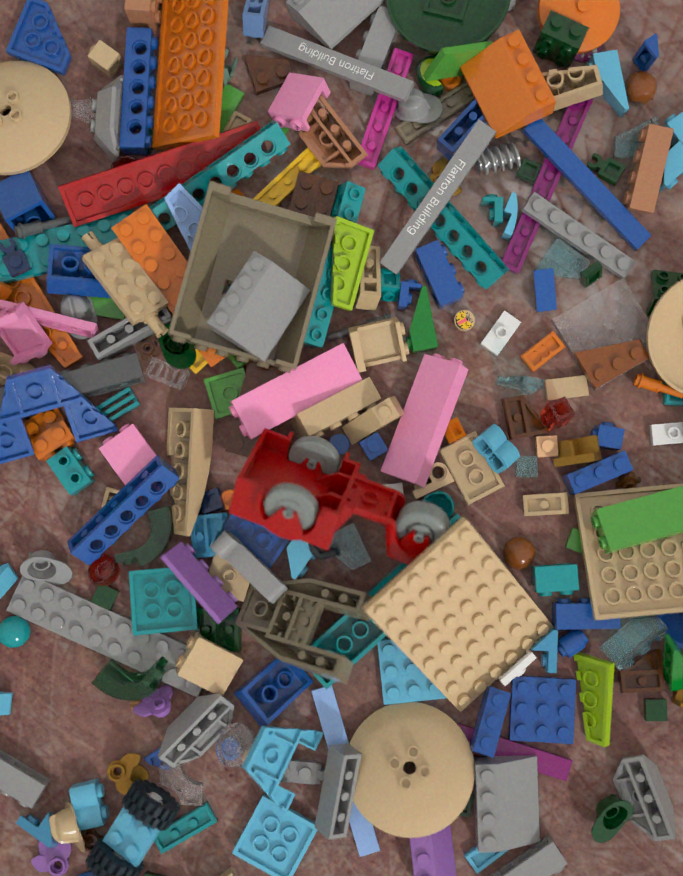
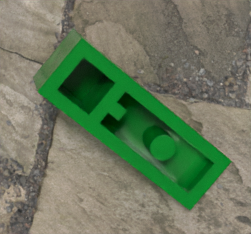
M422 286L408 337H405L408 349H411L412 354L433 351L438 348L426 286Z
M665 634L663 677L670 691L673 692L683 689V650L669 634Z

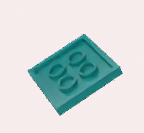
M169 568L129 571L133 636L197 630L195 597Z

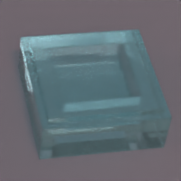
M520 456L515 461V477H537V456Z

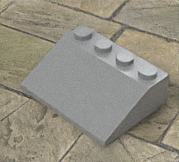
M287 0L286 4L292 19L332 50L385 0Z
M253 251L209 318L207 324L213 332L265 362L311 291L274 262Z
M537 756L473 757L475 766L473 784L475 843L478 852H502L540 842Z

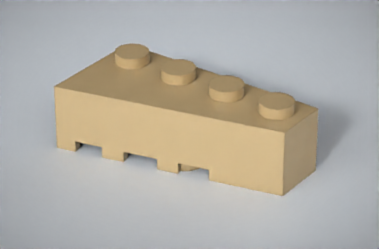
M597 65L571 67L568 70L560 71L552 69L549 72H542L556 100L554 111L603 95V84Z
M368 377L296 414L290 423L298 438L304 436L321 437L324 435V431L329 428L332 431L342 425L341 422L346 419L351 421L360 416L359 412L364 409L366 411L371 409L382 398L371 378Z

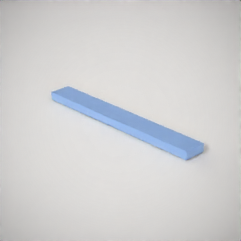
M331 685L327 690L324 686L312 689L311 692L328 750L329 745L349 744L333 686ZM353 802L349 822L359 856L362 857L380 851L373 824L360 813Z

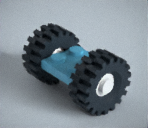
M134 780L123 798L122 804L124 806L106 836L100 837L86 858L87 868L92 870L93 876H139L145 866L143 865V858L162 829L165 831L170 827L180 810V804L176 802L174 797L170 796L171 794L168 791L165 792L162 787L156 786L153 782L149 783L148 780Z

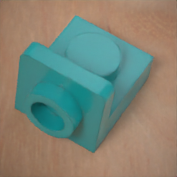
M487 194L485 197H482L480 207H492L489 208L488 218L492 220V227H500L503 222V197H498L496 194Z
M380 268L381 297L379 301L397 302L401 289L400 272L396 275L389 269Z

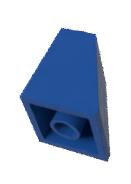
M30 171L15 174L0 181V210L5 221L13 231L14 226L18 223L25 224L37 220L44 222L57 219L38 181Z

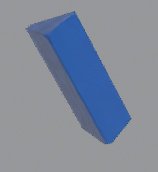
M656 33L642 43L632 59L640 71L648 72L659 57Z
M554 268L532 270L536 312L557 310Z

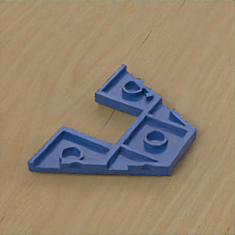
M51 365L6 376L0 410V464L35 455L33 445L22 419L23 417L64 406L76 443L118 431L117 425Z

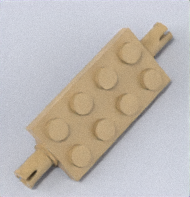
M93 231L89 232L90 236L87 233L83 235L82 241L91 250V252L83 255V262L132 326L143 322L148 324L157 338L161 337L160 334L162 336L168 332V328L158 318V313L166 308L169 302L139 263L134 261L119 238L102 245Z

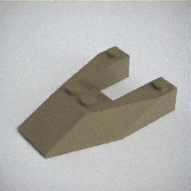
M308 578L282 581L288 589L272 604L251 584L235 624L280 661L327 679L347 684L354 663L342 655L312 647L310 644L323 609L369 621L370 616L362 607L372 597L366 592Z

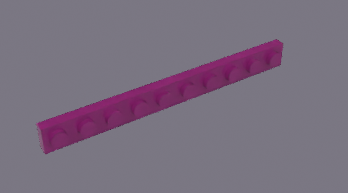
M594 98L566 108L556 134L571 150ZM547 158L543 162L528 199L533 192H536L550 202L562 173ZM523 212L502 258V261L510 269L509 271L517 275L522 268L540 226V223Z

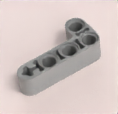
M224 530L210 545V548L218 556L226 559L272 604L288 589L230 531Z

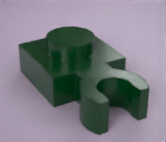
M597 153L592 155V160L597 163L592 164L588 162L586 165L591 171H598V178L613 186L617 184L626 170L624 164L610 157L603 161L602 157Z

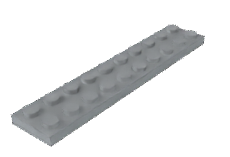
M24 576L21 577L6 611L195 697L199 696L202 687L178 676L176 673L175 662L179 655L185 653L187 649L185 647L186 643L164 633L133 636L131 618L93 604L91 600L46 581L30 580Z

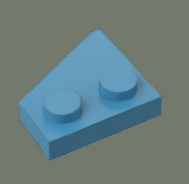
M227 513L198 515L191 533L192 548L196 552L193 554L195 558L215 556L216 553L210 548V545L222 534Z

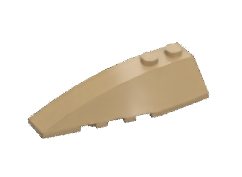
M169 408L167 456L171 457V466L175 468L180 478L175 486L170 488V495L175 501V505L172 506L174 534L191 535L202 504L211 462L214 410Z

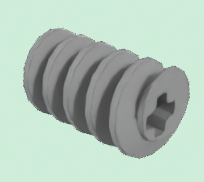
M509 142L507 146L501 144L499 148L493 146L491 150L486 148L475 163L478 175L481 177V170H484L485 174L489 175V168L496 173L497 166L500 167L501 171H504L506 164L511 170L514 162L519 168L521 166L519 150L513 142Z

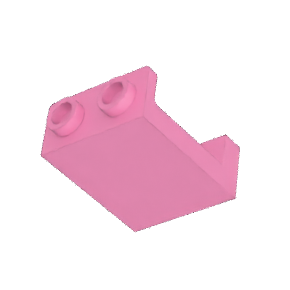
M289 72L271 104L268 114L272 121L274 120L278 123L280 128L286 127L296 131L308 132L310 126L307 118L320 94L324 98H328L331 91L322 77Z
M24 302L0 310V337L14 354L10 361L12 365L18 363L25 364L32 358L37 357L39 359L48 353L47 350L51 346L52 341Z
M129 423L120 428V433L114 438L110 436L102 442L103 446L99 448L125 485L157 455L138 430V426L135 424L130 425Z

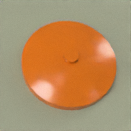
M538 0V23L542 31L552 10L589 27L577 54L587 53L600 47L613 34L619 21L620 1Z

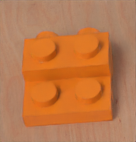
M59 408L38 413L24 422L35 455L40 461H47L56 452L64 449L66 446L72 447L75 444L73 442L75 437L72 428Z

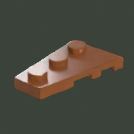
M639 339L573 353L593 389H597L649 358Z

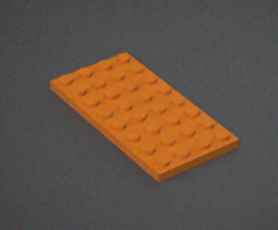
M163 0L152 148L162 150L187 143L219 138L229 0Z

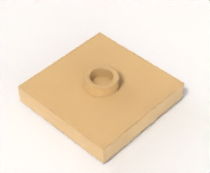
M215 554L209 574L212 577L216 575L224 584L221 588L226 593L230 591L237 600L244 602L250 582L226 559H222Z

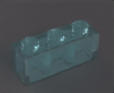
M657 615L634 617L599 648L611 662L615 663L614 665L619 671L622 668L626 670L634 663L633 659L640 654L642 656L649 651L651 643L655 640L657 642L662 640L664 635L667 634L665 631L668 628Z

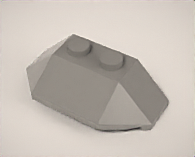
M121 75L98 91L96 99H92V112H95V119H91L90 132H94V141L113 163H118L120 151L119 141L124 78Z
M220 693L198 696L168 726L158 758L174 768L181 763H187L201 757L231 727L234 704Z
M644 754L622 758L613 777V782L620 799L630 802L633 806V814L629 820L640 830L648 834L653 841L675 839L676 830L673 805L657 765Z

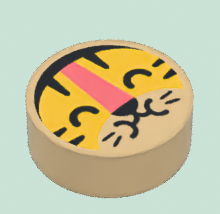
M461 310L454 317V326L459 331H468L473 327L475 317L470 311Z

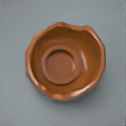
M638 71L630 75L624 85L627 97L633 103L641 102L643 105L650 102L657 91L655 77L646 71Z
M513 537L506 542L503 556L509 567L515 570H524L532 565L535 558V548L530 540L523 537Z

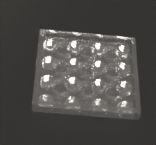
M624 278L551 320L583 375L585 374L573 355L575 352L638 339L647 351L646 332L649 319ZM587 379V382L589 383V385H590V387L592 388V390H593V391L597 390V389H593L592 385L590 384L589 380Z

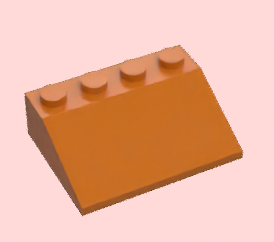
M519 29L499 38L460 66V70L488 126L497 132L494 136L495 139L548 116L554 111L556 100Z

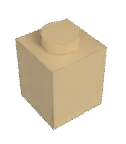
M101 40L89 50L88 58L92 65L110 78H113L124 63L120 54Z

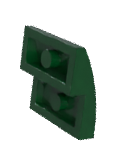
M196 608V632L229 651H241L242 629L235 624L241 608H235L219 624L216 623L204 608Z

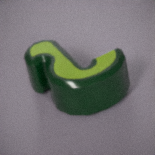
M431 53L430 56H425L419 61L415 72V82L424 94L439 97L443 94V85L438 80L425 81L423 77L425 71L437 56V54Z

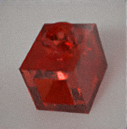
M564 396L547 403L539 415L541 416L542 423L550 432L567 425L575 415V412Z

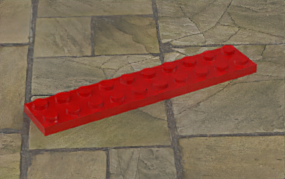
M256 120L220 132L219 138L183 144L59 185L58 189L73 226L77 227L163 198L179 183L183 184L260 130V125ZM265 142L261 145L262 151H267ZM247 153L244 156V162L250 163L254 159L253 153ZM230 165L227 168V174L230 175L237 171L236 165ZM213 177V178L210 179V181H215V180H218V179H220V178H219V177Z

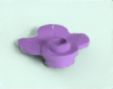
M165 684L160 689L155 686L144 687L140 692L142 701L133 708L134 713L141 717L153 714L161 718L168 715L171 710L170 698L173 695L171 686Z
M39 841L40 855L35 856L31 860L32 865L39 872L49 871L53 876L64 875L69 868L68 857L72 851L71 843L62 844L58 842L56 847L49 848ZM56 861H60L62 867H58Z

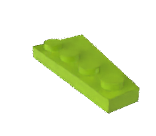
M335 216L333 218H337L333 232L330 305L352 311L374 230Z
M578 652L574 655V661H577L578 666L576 676L577 680H580L581 692L579 693L580 701L584 705L582 715L586 741L607 747L610 745L615 663Z

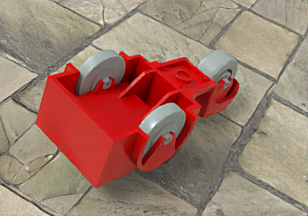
M264 428L237 476L229 510L230 514L262 525L281 538L307 542L311 554L320 560L340 555L338 547L329 549L336 531L352 514L385 525L386 555L408 565L450 529L449 518L440 507L425 501H415L406 505L405 496L402 492L368 480L366 475L358 473L361 464L350 460V453L346 452L342 465L339 468V453L327 440L316 436H304L297 439L291 447L294 436L293 432L285 436Z

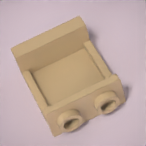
M397 317L348 328L358 372L366 371V367L391 361H407L406 355L409 354L407 342L403 343L402 335H405V328L403 322L400 323Z
M196 632L194 637L191 636L188 639L185 653L179 655L175 662L176 673L178 676L214 694L220 693L224 695L243 662V658L240 653L236 651L231 652Z

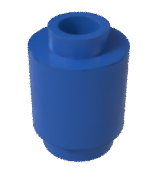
M581 629L571 630L558 639L557 651L562 657L571 658L584 649L589 641Z

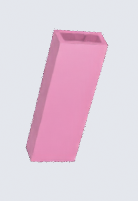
M344 343L297 366L295 371L286 372L230 401L232 406L229 407V410L234 418L238 417L241 423L239 429L243 436L253 439L262 434L264 428L270 430L305 409L362 381V378Z
M433 353L432 356L424 354L403 410L405 415L400 417L381 472L425 488L469 370L462 365L463 362L455 358L446 360L444 356Z

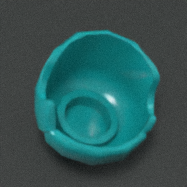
M437 490L427 494L423 499L425 502L440 507L448 518L454 513L455 503L446 492Z
M9 616L2 620L0 623V643L9 648H17L24 645L30 638L31 627L28 621L19 616Z

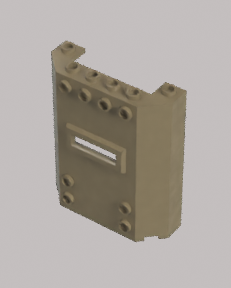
M210 181L168 334L173 337V341L193 344L197 350L206 352L208 348L215 350V354L222 357H227L228 354L236 356V360L248 363L249 360L257 362L256 366L268 369L269 366H273L287 373H290L291 370L295 371L337 218L316 213L314 217L231 193L232 187ZM253 251L274 262L311 291L265 362L213 332L207 324L209 318L225 296L228 284L232 285Z

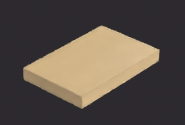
M476 431L438 450L467 505L505 486L499 474L490 468L485 457L475 449L472 441L478 436Z

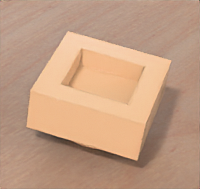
M557 435L535 437L536 458L558 456Z

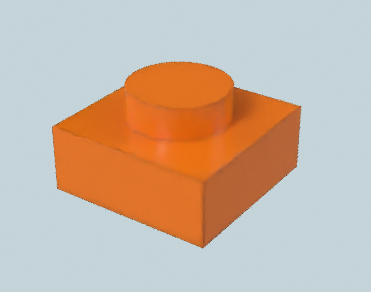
M458 417L449 421L444 434L449 444L466 436Z

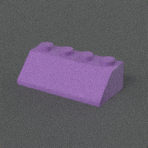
M180 542L165 553L161 559L216 623L219 624L238 607L235 604L238 600L230 591L226 593L221 588L224 584L216 575L212 577L207 572L210 568L202 559L198 561L193 556L196 553L188 543L184 545Z
M450 825L428 836L409 838L413 876H456Z

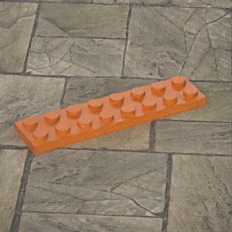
M145 204L111 228L134 261L139 263L169 302L167 307L174 314L188 262L150 208ZM208 348L206 352L199 350L210 367L226 358L216 355L215 350Z

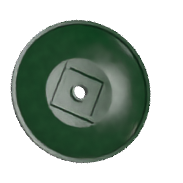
M386 0L394 27L408 43L423 51L438 54L441 48L485 42L502 24L511 0H452L449 2L444 0Z

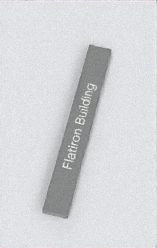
M272 26L268 27L260 42L263 48L403 103H406L415 85L412 80Z
M481 120L476 122L380 261L382 265L398 275L497 133L494 129Z

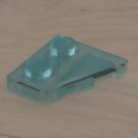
M654 117L615 136L613 158L633 159L634 152L639 147V142L637 141L639 131L648 124L658 125V117Z
M557 238L534 270L554 268V276L579 279L581 272L588 267L591 261Z
M498 376L496 385L519 389L521 394L532 395V393L543 389L545 380L528 376H508V378Z
M354 523L336 531L329 549L339 548L340 555L336 556V558L341 560L351 570L371 562Z

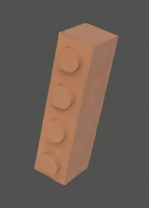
M648 124L639 131L637 138L639 147L634 152L632 160L635 164L633 171L628 176V183L630 185L628 192L626 191L623 197L624 207L628 211L647 215L654 213L674 131L673 128Z

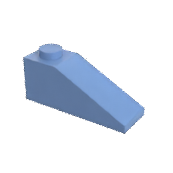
M246 0L243 10V36H250L252 38L264 37L270 0Z

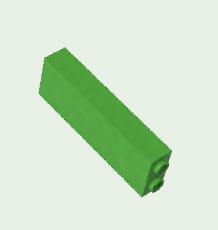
M683 486L596 509L592 513L591 523L593 528L598 531L600 548L604 549L605 554L683 533Z

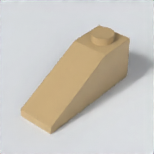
M370 245L355 299V308L376 311L381 297L380 247Z
M392 396L347 423L342 429L351 444L354 445L405 415L396 397Z

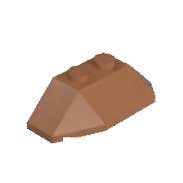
M320 94L307 118L310 129L308 132L300 130L299 136L323 168H352L368 156V154L322 94Z

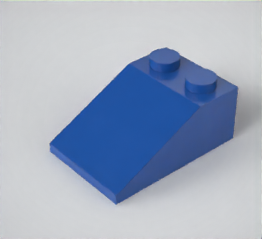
M276 657L249 678L234 694L257 724L265 726L269 725L313 681L303 669L282 662Z

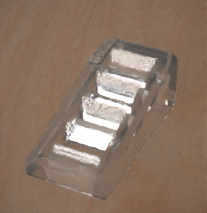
M152 357L144 376L183 392L190 372L185 369L174 368L167 362ZM158 363L159 367L155 375L151 374L155 364ZM163 366L167 367L163 377L160 378L159 375ZM170 369H172L174 371L172 373L170 380L168 381L166 379L170 372ZM179 372L181 373V375L178 379L177 384H175L173 382L176 378L177 373Z

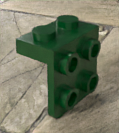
M551 10L532 52L541 59L554 62L558 67L569 68L581 47L589 27Z
M664 270L652 271L653 296L646 309L647 316L651 315L661 296L672 285L683 279V273Z

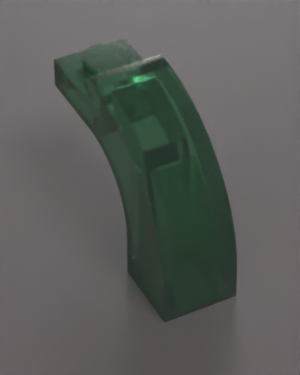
M172 506L147 511L151 525L149 539L142 547L136 550L114 555L116 563L123 562V566L136 563L135 558H137L138 565L141 566L154 561L163 554L169 546L174 533Z
M161 656L148 670L141 673H133L123 669L111 659L99 671L92 684L103 693L116 699L127 701L140 700L156 691L163 675L166 673L164 668L168 661Z

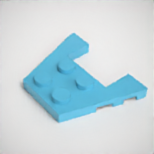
M261 726L242 768L273 802L287 813L295 793L279 786L284 772L298 743L316 751L324 733L312 729Z

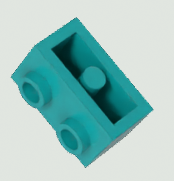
M66 446L46 462L69 495H77L96 481L93 478L95 474L90 466L84 465L81 460L83 456L77 448L73 449Z
M564 563L531 566L532 590L539 593V596H551L552 592L560 591V595L573 594V590H579L577 564Z

